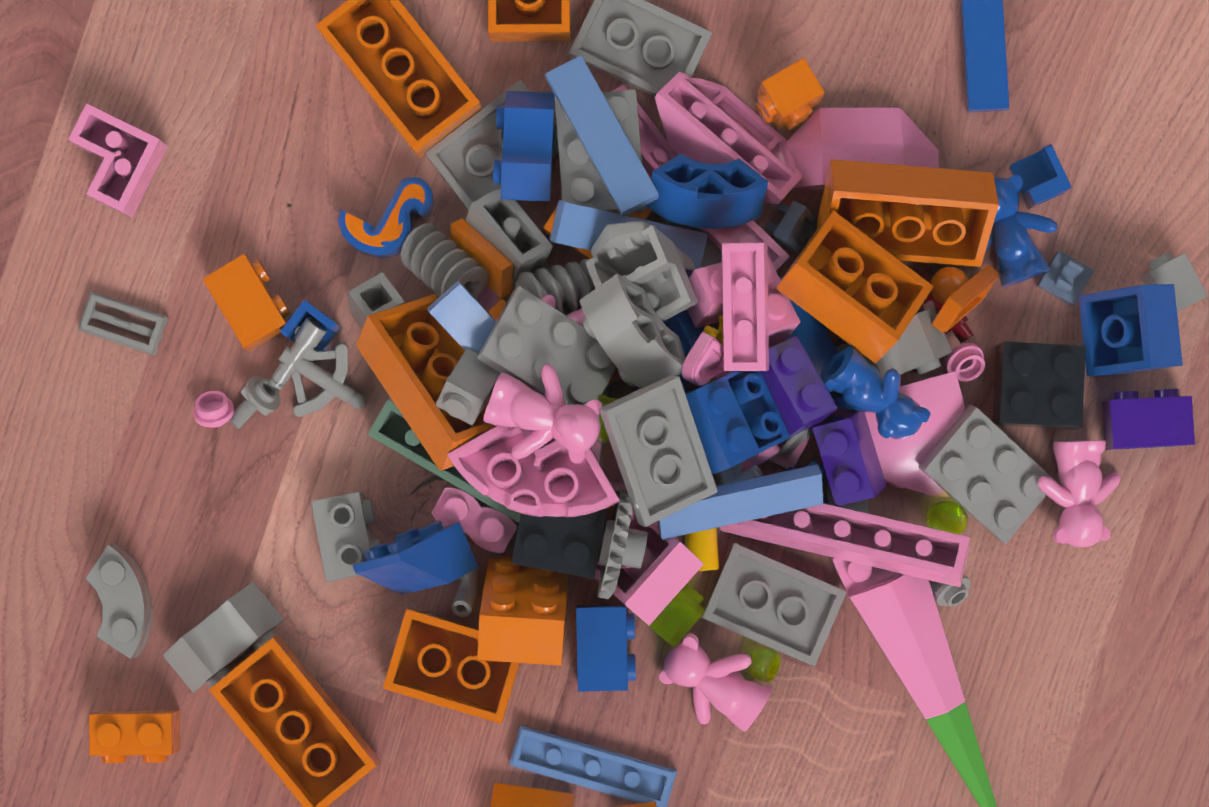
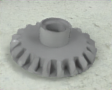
M619 490L617 497L620 501L615 503L612 519H607L598 559V565H602L597 597L608 599L615 592L621 565L640 569L643 562L648 532L629 528L633 508L628 492L625 490Z

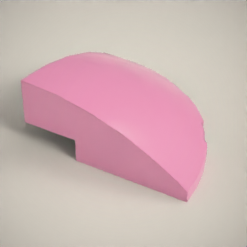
M956 371L900 387V394L911 397L921 407H925L931 413L928 421L922 423L918 432L908 438L893 439L891 437H882L877 429L876 414L865 412L886 483L896 488H908L925 493L924 496L950 497L918 466L965 411ZM837 407L830 415L833 417L852 412V410H843Z
M496 426L447 454L459 473L479 493L506 506L507 509L536 517H576L605 509L620 501L591 449L586 451L585 459L581 463H574L569 458L568 449L561 446L553 437L547 444L527 457L521 459L514 458L511 452L514 446L528 437L533 430Z

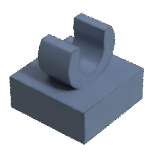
M793 201L790 207L786 204H778L777 209L785 216L779 225L768 222L766 227L789 251L799 255L817 230V217L806 206L796 201Z
M1058 250L1048 265L1050 270L1042 275L1037 287L1069 306H1073L1094 270Z

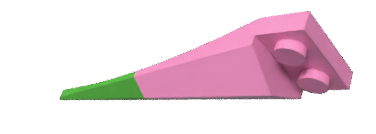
M830 557L848 598L899 676L980 807H997L929 580Z

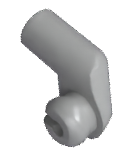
M478 568L458 578L461 580L451 608L453 613L459 617L469 616L478 596Z

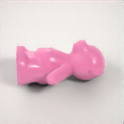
M545 364L541 369V377L546 391L545 396L533 391L518 379L502 372L495 383L492 396L486 407L484 422L503 427L533 430L528 437L514 446L511 451L512 456L516 459L525 458L547 444L554 437L561 446L568 449L569 458L572 462L581 463L585 459L586 451L596 443L601 429L599 408L603 407V403L593 399L586 405H565L564 394L557 371L550 364Z
M1106 440L1053 442V451L1058 467V479L1061 486L1052 478L1041 476L1037 484L1044 494L1065 508L1059 520V528L1053 532V540L1058 544L1067 543L1072 547L1081 548L1090 547L1099 541L1110 539V530L1104 526L1103 517L1095 507L1104 501L1118 487L1121 481V477L1116 472L1107 474L1102 479L1099 465L1101 454L1105 450Z
M691 633L686 635L683 641L675 644L667 653L664 659V669L659 674V680L664 684L674 682L679 686L693 687L695 716L700 724L709 723L711 718V702L737 728L746 732L762 711L773 689L765 684L758 685L755 682L745 680L742 674L738 672L751 665L752 660L749 655L736 654L710 662L706 652L698 646L697 636Z

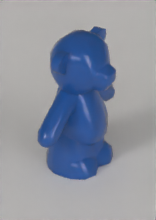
M1013 175L1010 178H994L999 206L986 251L994 243L997 254V269L1002 287L1018 284L1050 270L1046 259L1034 244L1026 229L1052 233L1058 228L1057 222L1051 218L1018 211L1019 190L1024 184V180L1020 175Z
M852 346L834 354L820 374V378L827 390L833 389L842 394L835 398V405L843 410L875 413L878 423L877 429L884 438H908L918 432L922 423L927 422L931 415L928 409L921 407L911 397L899 393L901 377L896 369L892 368L886 371L883 379L877 368L871 362H867Z

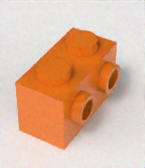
M802 58L761 82L756 96L758 102L755 103V107L766 125L772 122L776 131L784 126H787L790 131L810 119L808 115L819 106L825 92L805 58Z
M242 254L202 278L243 349L250 352L280 334V331L288 322L286 317L291 312L281 295L278 293L272 296L265 282L271 278L260 260L256 259L252 262L247 255Z
M180 710L98 711L89 714V756H101V763L126 762V756L142 755V762L144 763L167 762V755H173L180 751Z

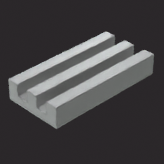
M90 292L78 330L157 356L158 345L163 339V331L165 325L167 326L169 318ZM97 303L154 321L156 322L154 330L94 310ZM91 318L151 337L149 345L89 325Z

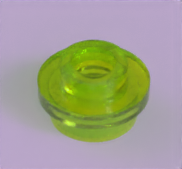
M939 501L930 507L927 514V523L929 528L960 535L967 527L968 515L964 508L955 502Z

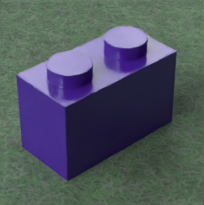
M797 336L769 348V370L760 372L790 437H793L819 424L834 412L837 406Z
M1179 389L1154 390V398H1139L1138 391L1114 392V400L1102 402L1104 440H1106L1105 450L1195 445L1192 396H1179Z
M852 411L825 418L813 427L836 506L874 498L887 487L865 412Z

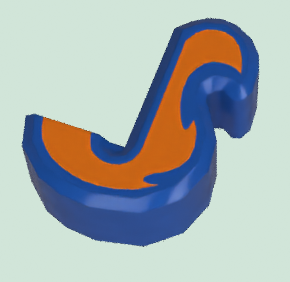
M408 177L402 179L377 227L340 209L338 224L341 233L349 244L362 254L379 259L397 256L401 253L402 245L407 236L413 230L412 215L418 213L423 219L430 216L434 207V195L427 182L422 178Z

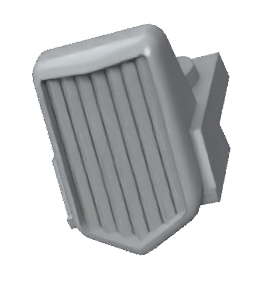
M644 221L609 224L593 244L591 249L593 258L586 261L585 264L595 289L614 275L619 274L644 289L650 305L662 322L698 303L689 281V277L696 269L693 260L677 248L674 242L659 231L655 225H649Z

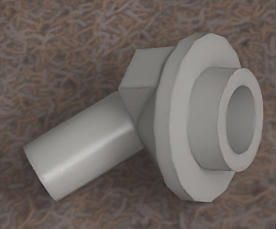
M253 376L247 381L245 387L240 392L246 399L238 406L229 420L236 429L239 430L257 410L266 416L279 407V390L269 383V379Z
M963 575L961 588L939 582L933 583L931 589L935 602L939 606L949 605L950 607L960 604L969 594L968 589L970 588L971 581L967 576Z

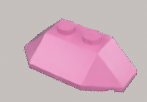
M678 72L654 97L669 146L676 153H682L694 161L707 164H724L738 158L769 181L764 203L779 204L802 179L800 171L795 167L794 158L788 149L786 139L769 124L766 125L759 115L725 86L704 79L690 78L688 74Z
M819 108L786 142L788 149L793 155L795 167L802 176V179L791 191H824L830 159L939 168V150L901 108Z

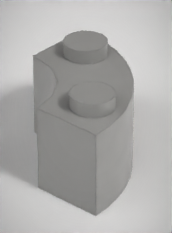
M616 274L580 299L585 318H583L585 330L591 337L598 340L608 357L618 367V372L627 385H636L642 389L670 375L679 376L682 374L685 356L679 336L671 331L657 316L643 288Z
M934 307L915 314L900 339L876 364L862 353L860 354L867 362H871L877 368L884 379L886 371L892 368L896 369L899 375L915 368L918 375L941 366L939 358L951 353L952 350L945 333H941L931 325L937 316ZM845 343L835 348L839 353L851 345Z
M118 544L108 545L86 577V580L97 590L103 605L102 624L96 637L129 659L140 657L152 629L153 608L147 585L149 583L139 564L125 549Z
M252 582L182 636L163 656L193 693L206 683L211 688L230 673L227 667L253 647L255 650H258L272 637H275L272 630L284 619L256 584Z

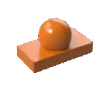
M986 265L969 280L965 272L956 267L939 269L932 277L930 284L934 286L931 290L932 296L943 307L931 325L941 333L947 332L984 300L999 277V273L990 265Z

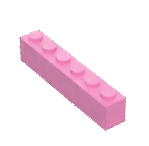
M824 503L720 527L722 532L960 588L970 550V537Z

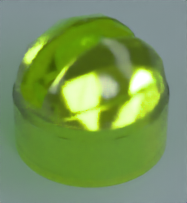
M755 649L749 654L753 661L747 670L755 679L771 683L778 674L781 656L778 652L770 649Z

